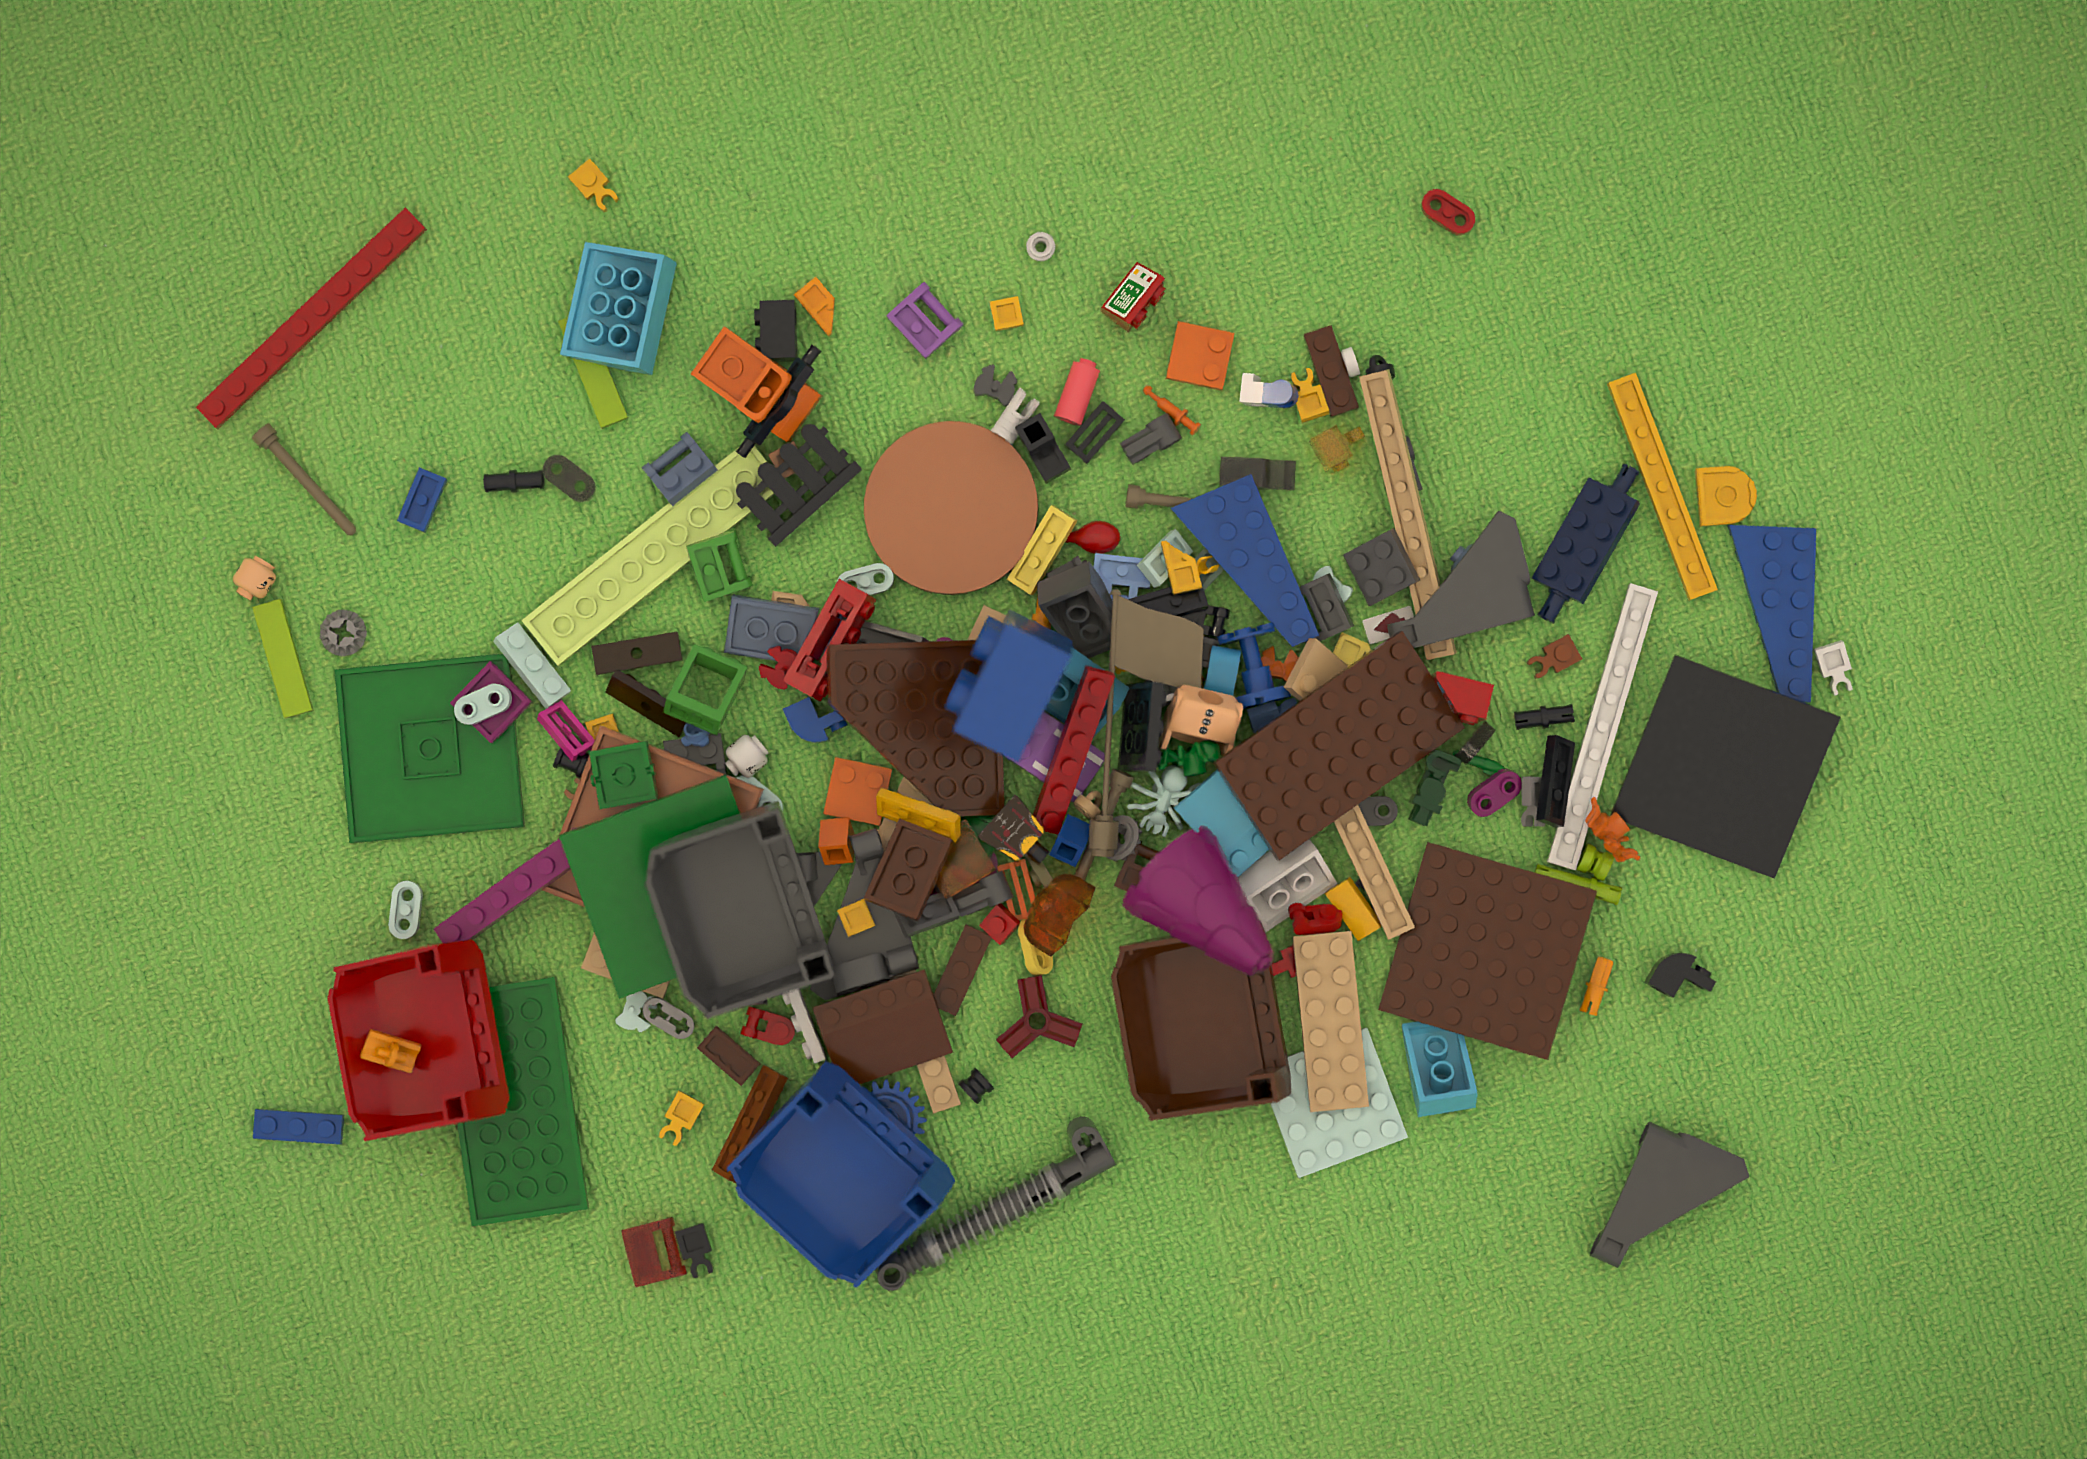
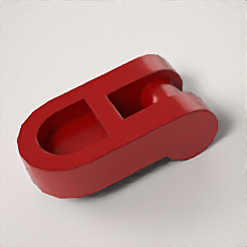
M1293 903L1288 907L1290 919L1293 920L1292 927L1296 935L1331 933L1340 929L1342 925V911L1332 904L1304 906L1302 903Z
M748 1006L746 1015L749 1016L746 1026H742L741 1035L775 1045H785L793 1040L796 1030L791 1019ZM760 1019L768 1021L765 1032L757 1030Z

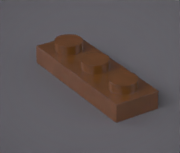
M1332 325L1304 334L1303 337L1328 405L1330 417L1358 409L1359 406Z
M965 925L934 993L939 1009L954 1016L957 1015L991 941V937L988 934Z

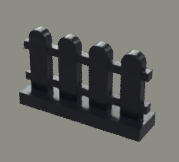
M813 424L804 425L801 429V436L806 442L797 449L793 444H783L779 450V454L784 460L783 463L777 468L770 463H762L757 471L762 481L755 488L748 482H741L736 487V494L741 499L737 505L741 509L747 506L760 520L757 527L761 531L765 528L768 529L770 533L766 537L775 547L862 470L855 460H851L849 463L846 461L845 457L848 453L844 449L839 452L825 437L829 431L824 426L819 430ZM810 448L825 462V465L818 471L803 456ZM789 467L804 483L796 491L781 475ZM832 470L835 475L826 482L823 477ZM767 486L782 502L775 510L760 495ZM810 489L813 495L804 501L801 496ZM789 509L792 514L783 521L779 516Z

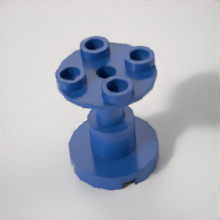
M1273 622L1259 625L1257 630L1256 628L1247 627L1236 630L1234 633L1217 636L1219 645L1240 643L1246 671L1241 672L1246 695L1236 697L1238 703L1243 704V709L1291 697V693L1284 688V685L1274 687L1270 667H1263L1256 637L1275 632Z

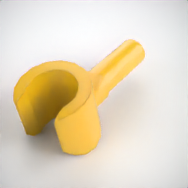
M1204 556L1197 560L1196 564L1199 575L1217 571L1219 565H1214L1209 569L1206 565L1207 560L1213 556Z

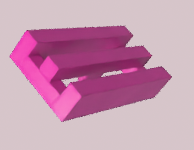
M562 700L538 714L537 720L572 762L579 755H585L587 750L591 751L595 741L594 738ZM558 711L568 725L564 724L555 712ZM572 730L582 740V742L584 743L583 745H581L577 738L572 734Z

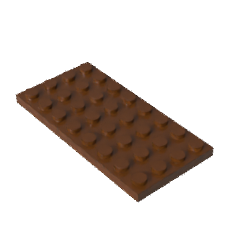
M1398 631L1218 758L1213 764L1275 859L1281 860L1465 727L1457 714L1453 713L1433 677L1404 632Z

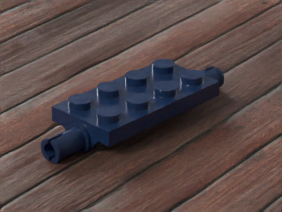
M1622 464V468L1613 484L1608 486L1591 478L1587 479L1532 576L1535 582L1547 587L1550 592L1543 607L1537 614L1542 619L1549 620L1550 623L1554 624L1565 602L1574 600L1584 604L1640 505L1638 500L1627 495L1635 478L1639 475V471L1631 466L1628 468L1627 464Z

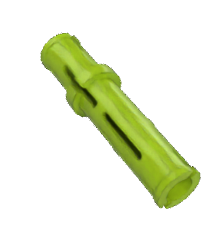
M1538 863L1534 873L1597 890L1595 898L1597 900L1614 905L1619 903L1622 887L1597 881L1598 879L1595 877L1589 879Z

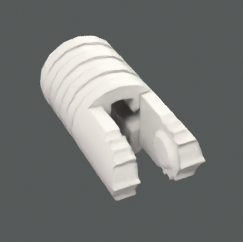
M1021 388L1017 390L991 429V432L1001 436L1011 445H1013L1018 437L1015 427L1030 419L1040 403L1034 398L1028 402L1021 414L1016 412L1026 395L1025 391Z

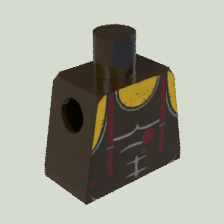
M1016 795L1009 800L977 836L981 841L1015 862H1018L1026 854L1039 865L1050 853L1037 841L1045 830Z

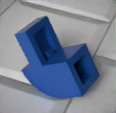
M810 697L783 708L792 730L799 737L811 743L830 741L825 731L826 729L830 728L832 732L848 726L846 720L836 711L819 718Z

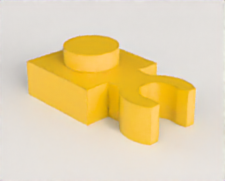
M590 158L568 176L570 181L587 200L595 195L596 204L603 212L607 211V208L602 203L605 197L610 196L615 202L619 201L618 196L613 190L604 188L610 181Z
M1306 368L1308 377L1305 381H1299L1295 372L1291 373L1293 385L1300 389L1296 406L1302 423L1330 414L1321 385L1312 387L1314 377L1310 368Z
M679 1090L664 1116L672 1121L661 1129L659 1137L663 1139L667 1131H673L676 1134L673 1145H678L682 1140V1128L692 1129L705 1104Z

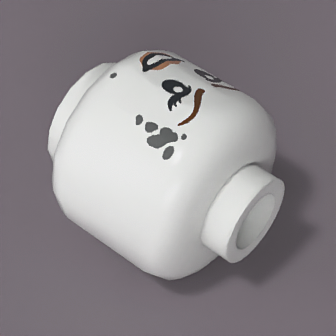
M742 735L727 747L725 751L729 759L725 764L735 776L741 773L744 777L750 778L768 762L766 755L769 752L755 735L752 737Z

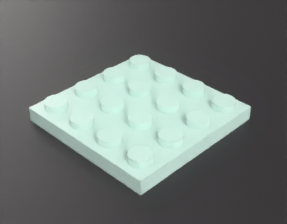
M1367 1027L1361 1029L1369 1107L1310 1112L1304 1051L1288 1056L1291 1074V1095L1279 1102L1270 1104L1298 1178L1408 1138Z

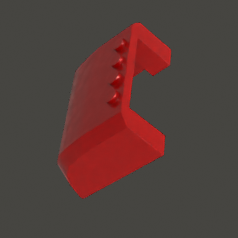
M474 940L434 944L333 967L336 976L334 987L329 988L328 1004L347 1109L353 1123H358L366 1135L363 1138L365 1141L505 1114L509 1102V1092L484 957ZM370 1029L421 1045L411 1073L386 1067L385 1065L360 1057Z

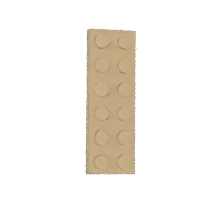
M1352 932L1294 936L1292 939L1310 1112L1369 1107Z

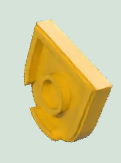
M1733 466L1695 469L1700 527L1735 524L1750 514L1756 504L1757 491L1753 480L1745 472Z

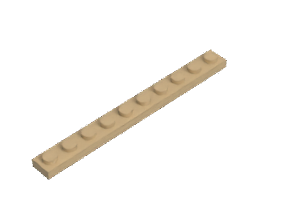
M1390 369L1363 375L1359 378L1395 530L1420 578V581L1409 586L1415 614H1417L1441 584ZM1453 638L1423 646L1426 660L1457 653Z

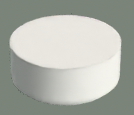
M1352 347L1343 349L1341 355L1348 376L1360 375L1359 366Z

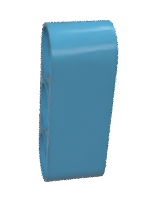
M1212 645L1204 689L1233 696L1241 650Z

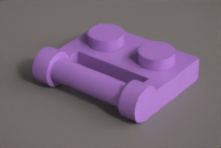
M923 282L888 313L886 317L914 348L927 359L951 336L958 332L964 324L959 318L955 319L929 291L931 288L927 283ZM919 299H922L946 325L942 332L915 305Z

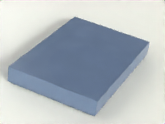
M733 594L724 653L773 661L776 660L767 651L775 646H780L781 650L791 649L798 653L818 618L819 608Z

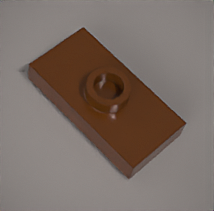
M715 1026L697 1047L740 1086L745 1083L761 1064L718 1026Z

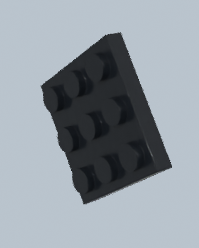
M1164 683L1125 684L1129 687V690L1123 702L1118 770L1123 772L1156 771V767L1159 766L1161 761V750L1158 749L1159 737L1162 736L1164 722L1161 719V709L1166 703V691L1163 690Z

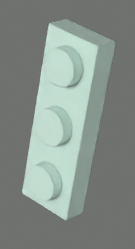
M518 622L495 637L493 642L545 709L554 705L571 692L567 684Z

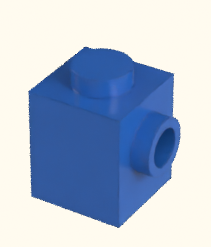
M1068 814L1049 855L1076 867L1089 840V823Z

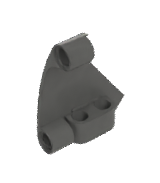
M1648 1122L1639 1141V1146L1641 1147L1607 1224L1597 1235L1593 1243L1590 1256L1618 1268L1631 1244L1749 1178L1745 1160L1689 1134L1681 1132L1676 1134L1659 1125Z

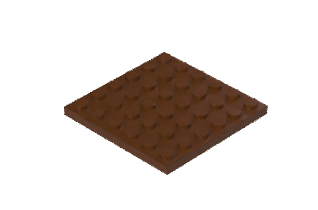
M1427 842L1407 910L1415 928L1400 934L1378 1010L1549 1060L1597 890Z

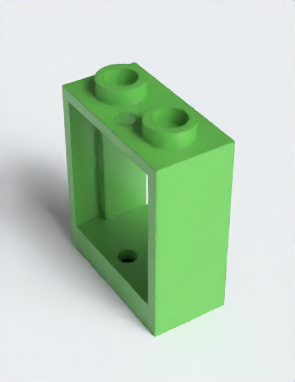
M694 644L666 698L663 713L718 735L744 682L747 666L737 659L719 655L709 647H701ZM694 664L733 680L718 710L680 694Z

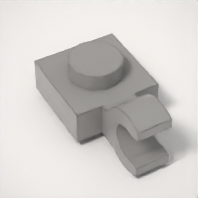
M1522 777V806H1527L1526 811H1524L1521 817L1522 826L1533 827V817L1534 826H1545V823L1536 820L1542 777Z

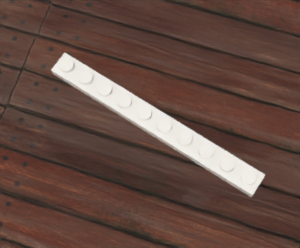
M1631 583L1628 585L1570 781L1564 827L1556 828L1547 859L1548 863L1574 871L1577 868L1589 828L1585 819L1592 810L1591 798L1595 797L1597 800L1658 591Z

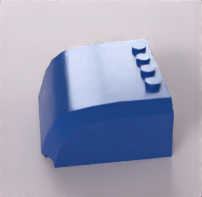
M826 1061L764 1124L727 1167V1170L732 1172L737 1186L735 1188L739 1197L826 1277L834 1280L838 1278L854 1283L853 1287L856 1288L941 1205L956 1182L949 1167L840 1066Z

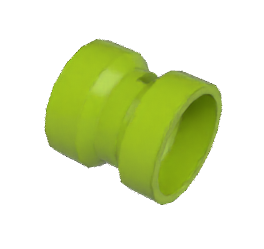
M1587 843L1580 855L1576 870L1583 873L1590 872L1595 878L1604 881L1614 861L1613 854L1607 851L1602 853L1597 850L1596 846Z

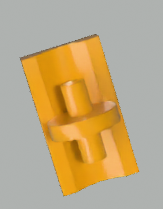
M370 1029L360 1057L385 1065L386 1067L411 1073L421 1045Z

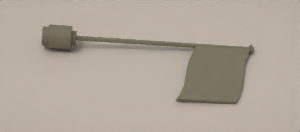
M1118 589L1112 590L1110 592V595H1113L1109 671L1115 675L1116 666L1142 679L1178 688L1182 685L1201 688L1204 628L1183 617L1147 609L1119 596L1121 592ZM1114 682L1107 698L1102 814H1096V819L1090 820L1088 848H1091V856L1114 857V852L1118 849L1119 821L1113 820V815H1108Z

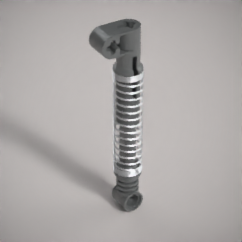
M1080 1116L1070 1121L1067 1126V1135L1076 1154L1058 1164L1052 1162L1047 1164V1166L1045 1165V1167H1042V1170H1038L1039 1174L1036 1176L1031 1173L1030 1179L1022 1178L1021 1184L1018 1185L1014 1182V1188L1006 1187L1003 1194L997 1191V1197L989 1196L987 1204L981 1200V1211L975 1205H972L974 1215H971L968 1210L964 1209L965 1220L958 1214L955 1216L957 1224L948 1218V1229L942 1223H939L941 1233H938L936 1229L931 1227L930 1231L926 1230V1232L924 1231V1233L917 1236L916 1241L913 1242V1247L909 1244L906 1246V1251L902 1248L900 1249V1254L897 1251L892 1253L875 1269L879 1284L886 1290H897L904 1285L906 1279L910 1278V1273L913 1276L917 1274V1269L921 1272L923 1271V1266L927 1269L928 1267L936 1268L943 1263L945 1264L944 1253L948 1252L950 1257L954 1259L951 1250L955 1247L960 1254H962V1250L959 1245L963 1243L970 1250L971 1247L968 1240L973 1239L975 1244L979 1245L977 1235L981 1234L983 1239L987 1241L985 1231L988 1229L995 1236L994 1226L997 1225L1003 1232L1005 1225L1008 1224L1009 1227H1012L1011 1222L1015 1220L1020 1223V1217L1025 1216L1028 1218V1213L1031 1211L1037 1213L1036 1209L1040 1206L1045 1209L1044 1204L1048 1202L1053 1204V1199L1058 1198V1200L1070 1195L1071 1189L1114 1167L1116 1163L1093 1121L1087 1117ZM1083 1132L1087 1134L1092 1144L1089 1147H1086L1080 1136ZM888 1268L897 1269L892 1275L884 1274Z

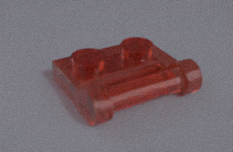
M673 1217L621 1230L635 1288L687 1274L685 1265L681 1263L672 1227L675 1225ZM660 1229L671 1269L662 1270L653 1231Z

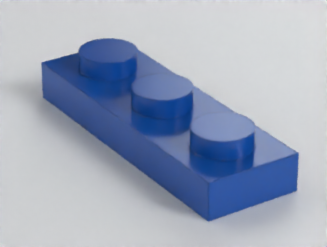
M255 1109L253 1139L342 1144L344 1115Z

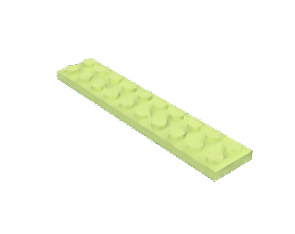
M755 446L746 458L734 450L715 466L718 471L674 506L670 503L664 506L521 620L557 666L562 665L691 562L686 545L731 530L752 513L747 506L741 509L737 505L741 499L736 494V487L741 482H748L755 488L762 481L757 471L758 467L767 461ZM767 486L760 495L767 501L774 493Z

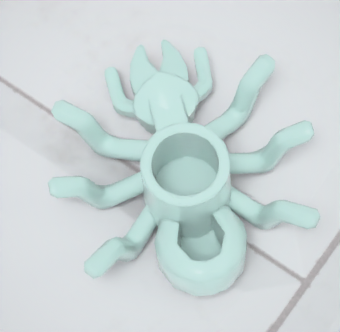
M1170 765L1165 768L1162 773V779H1159L1155 771L1148 772L1155 782L1152 791L1134 782L1131 784L1132 788L1147 796L1156 798L1157 801L1147 804H1128L1127 808L1129 810H1147L1156 806L1155 811L1143 817L1139 826L1142 828L1146 823V831H1149L1153 826L1152 833L1157 834L1162 831L1164 825L1163 837H1166L1169 830L1164 813L1168 811L1175 821L1179 830L1183 829L1181 820L1171 805L1176 806L1179 804V798L1188 796L1201 784H1194L1187 791L1180 792L1187 784V777H1184L1183 769L1177 765Z

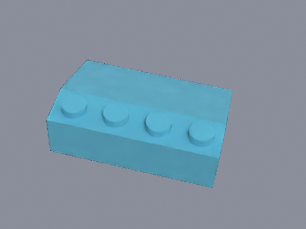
M585 242L560 355L625 371L652 375L677 262L662 254Z
M1218 770L1213 772L1174 807L1177 813L1196 833L1199 832L1198 828L1200 826H1207L1217 836L1233 872L1237 874V877L1269 850Z

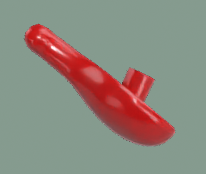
M1092 521L1076 531H1071L1065 543H1074L1092 554H1104L1115 549L1121 537L1119 530L1111 523Z

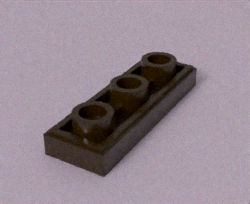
M678 631L591 646L596 675L614 673L617 669L626 671L683 661ZM637 648L642 650V656L639 659L633 657V651Z
M618 669L614 672L605 693L677 737L681 736L686 722L663 713L666 698L662 697L656 690L649 689L639 683L633 676L625 674Z

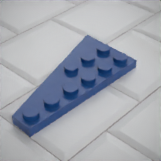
M1252 474L1171 508L1271 623H1274V627L1292 647L1307 641L1309 638L1319 636L1317 627Z
M1728 525V530L1736 549V557L1744 576V583L1754 617L1759 626L1762 644L1770 663L1776 691L1804 703H1810L1816 528Z

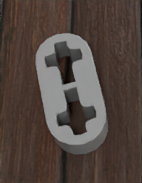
M659 997L649 998L644 1003L642 1013L651 1024L678 1039H685L693 1033V1019L684 1011ZM661 1003L660 1009L668 1015L665 1019L659 1015L651 1018V1011L648 1007ZM673 1017L678 1021L686 1018L687 1031L681 1030L679 1033H676V1026L669 1022L670 1018Z

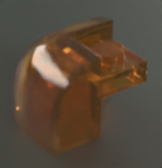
M1061 874L1052 879L1039 891L1031 903L1024 923V935L1027 940L1048 956L1054 955L1066 944L1073 922L1089 909L1096 887L1072 874Z

